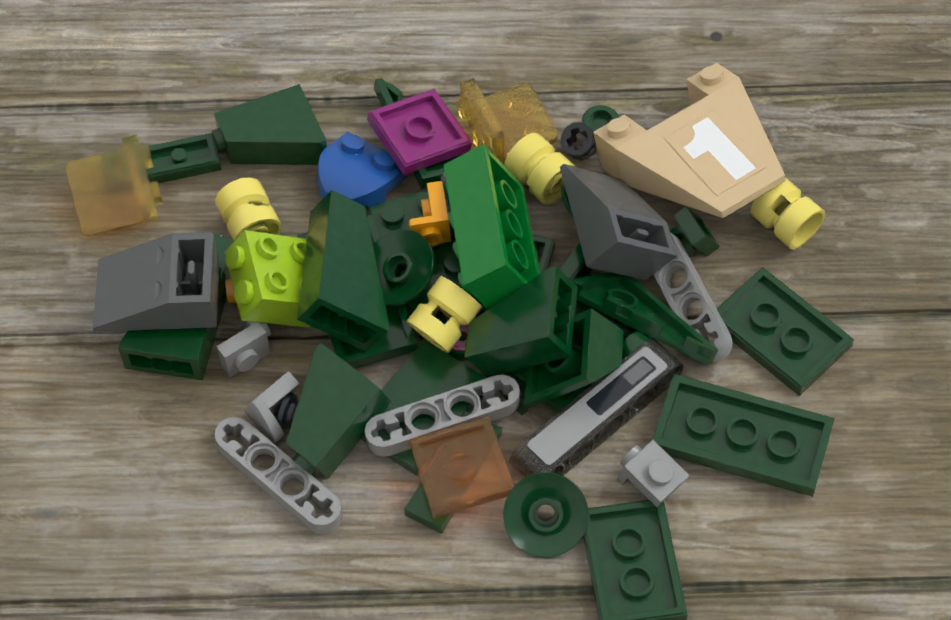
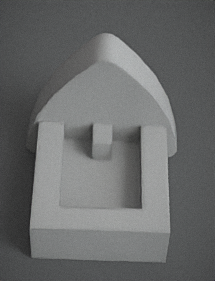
M289 371L251 401L245 410V413L258 428L274 443L279 441L285 434L271 412L282 404L287 394H294L300 384Z

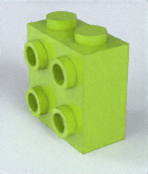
M244 230L225 251V261L229 268L234 288V298L238 304L241 320L310 327V325L297 320L307 239Z

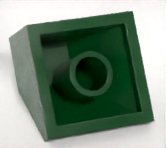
M592 308L575 315L571 356L527 367L524 405L531 408L589 385L622 365L623 330Z

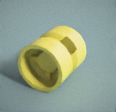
M538 133L528 134L519 140L507 155L504 166L522 185L529 186V192L543 205L554 203L562 197L561 185L563 178L560 166L567 164L576 167L560 152H555V148Z
M250 177L240 178L230 182L218 192L215 204L223 222L227 224L228 232L233 241L244 230L280 235L282 231L281 222L274 208L270 205L269 198L261 182L257 179Z
M787 178L782 184L756 198L750 209V214L767 229L774 228V235L792 250L801 247L816 233L826 215L825 210L811 198L806 196L801 198V190Z
M440 276L427 293L429 302L427 304H419L406 322L426 340L442 351L449 353L462 335L459 329L461 325H469V322L476 317L482 306L462 288L447 278ZM438 310L450 318L446 324H443L434 317Z

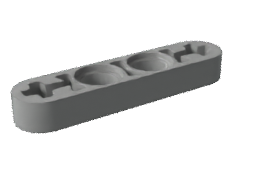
M670 232L677 256L653 275L675 314L708 342L710 341L706 333L701 331L702 329L706 328L707 332L717 337L714 340V345L718 352L713 362L722 361L729 355L732 349L733 341L731 334L683 244L676 235ZM679 269H684L686 272L685 282L678 288H672L670 284L672 274ZM696 300H701L703 304L701 315L695 320H689L687 318L689 305Z
M496 375L378 414L366 423L365 436L367 447L375 455L391 456L513 414L519 407V385L510 376ZM501 390L504 395H508V400L501 402L499 397H495V392ZM479 396H483V403L486 402L485 409H481ZM466 401L473 405L474 410L468 416L460 417L452 413L451 407L457 402ZM427 414L434 418L435 423L429 429L420 430L412 425V420L418 415ZM403 421L405 422L407 433L405 436H403L402 428L399 425ZM385 429L390 434V439L383 441L378 436L379 430Z
M240 417L226 418L218 424L214 435L219 452L300 522L317 534L332 533L340 526L343 517L340 500L286 453ZM230 433L234 436L241 433L243 444L248 448L244 453L243 446L237 441L231 440L228 443L226 436ZM266 454L275 459L273 466L268 470L260 471L252 466L253 460L259 455ZM298 479L305 486L298 495L289 496L281 491L283 484L288 480ZM311 497H313L314 504L321 510H326L330 507L331 516L329 518L321 515L316 519L315 508L309 503Z

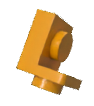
M442 181L427 183L428 199L421 200L423 217L412 218L408 221L409 229L426 238L431 247L437 246L440 243L451 242L449 218Z

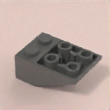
M567 164L560 166L587 267L647 280L677 256L667 222L622 179Z
M172 233L98 259L93 320L94 332L217 327L220 258L214 233Z

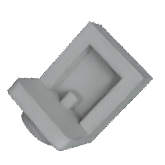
M240 316L243 331L216 346L221 367L230 378L239 372L250 370L260 359L271 353L267 338L271 335V331L267 323L243 321Z
M652 440L643 449L636 445L620 461L623 469L617 480L622 485L630 480L658 507L687 480L689 474Z

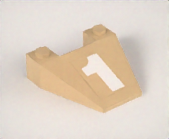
M717 62L686 79L691 105L659 124L645 130L624 114L593 132L601 168L612 177L622 179L629 187L721 218L728 216L786 181L784 171L740 78Z

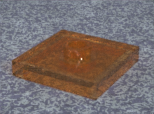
M490 417L409 439V446L433 518L505 498L514 487Z

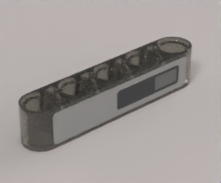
M654 338L649 339L635 352L626 356L622 360L620 367L598 379L525 439L512 453L509 460L510 465L524 478L538 472H553L564 476L670 387L673 374L681 375L684 365Z

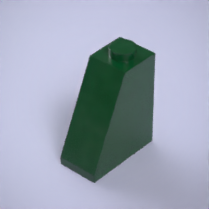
M300 84L214 113L217 129L211 130L218 151L225 150L231 164L318 165L320 155L327 147L326 138Z
M556 266L548 268L469 322L468 336L465 343V358L489 377L570 357L578 286Z
M321 342L315 348L286 444L297 453L292 460L312 475L317 469L329 478L365 435L366 423L372 417L383 413L392 401L378 386Z

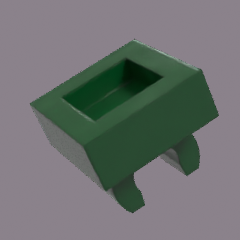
M685 206L674 215L680 227H674L670 232L679 239L685 238L683 246L689 258L695 254L697 249L709 256L720 247L702 218Z

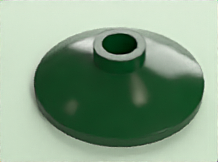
M395 230L379 238L373 244L385 305L399 306L406 304L418 297L432 278L435 267L433 249L426 238L412 230ZM406 269L405 273L401 276L402 271Z
M553 472L534 473L517 482L510 490L503 510L504 525L510 539L521 550L538 557H554L571 550L582 539L589 519L587 501L580 488L569 478ZM542 505H550L554 509V514L549 519H543L538 515V509Z

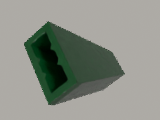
M331 190L310 211L297 320L367 352L389 331V321L365 206Z
M214 233L220 258L217 327L128 330L118 347L125 369L203 380L227 299L225 280L231 279L225 261V251L234 242L233 238H227L221 234Z

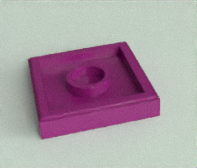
M435 88L368 112V123L403 175L471 150L472 141Z

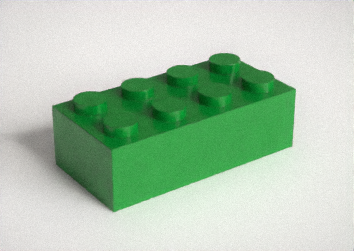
M482 144L444 164L446 182L443 183V188L450 202L451 211L448 212V218L455 232L456 241L453 242V249L460 263L459 283L463 290L469 295L473 294L481 302L484 310L487 311L541 273L524 187L498 158Z

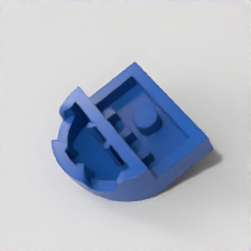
M346 132L322 151L315 181L318 183L319 196L322 199L333 190L363 206L369 205L368 207L385 202L387 193L406 179L408 174L403 175L389 152L379 149L357 135Z

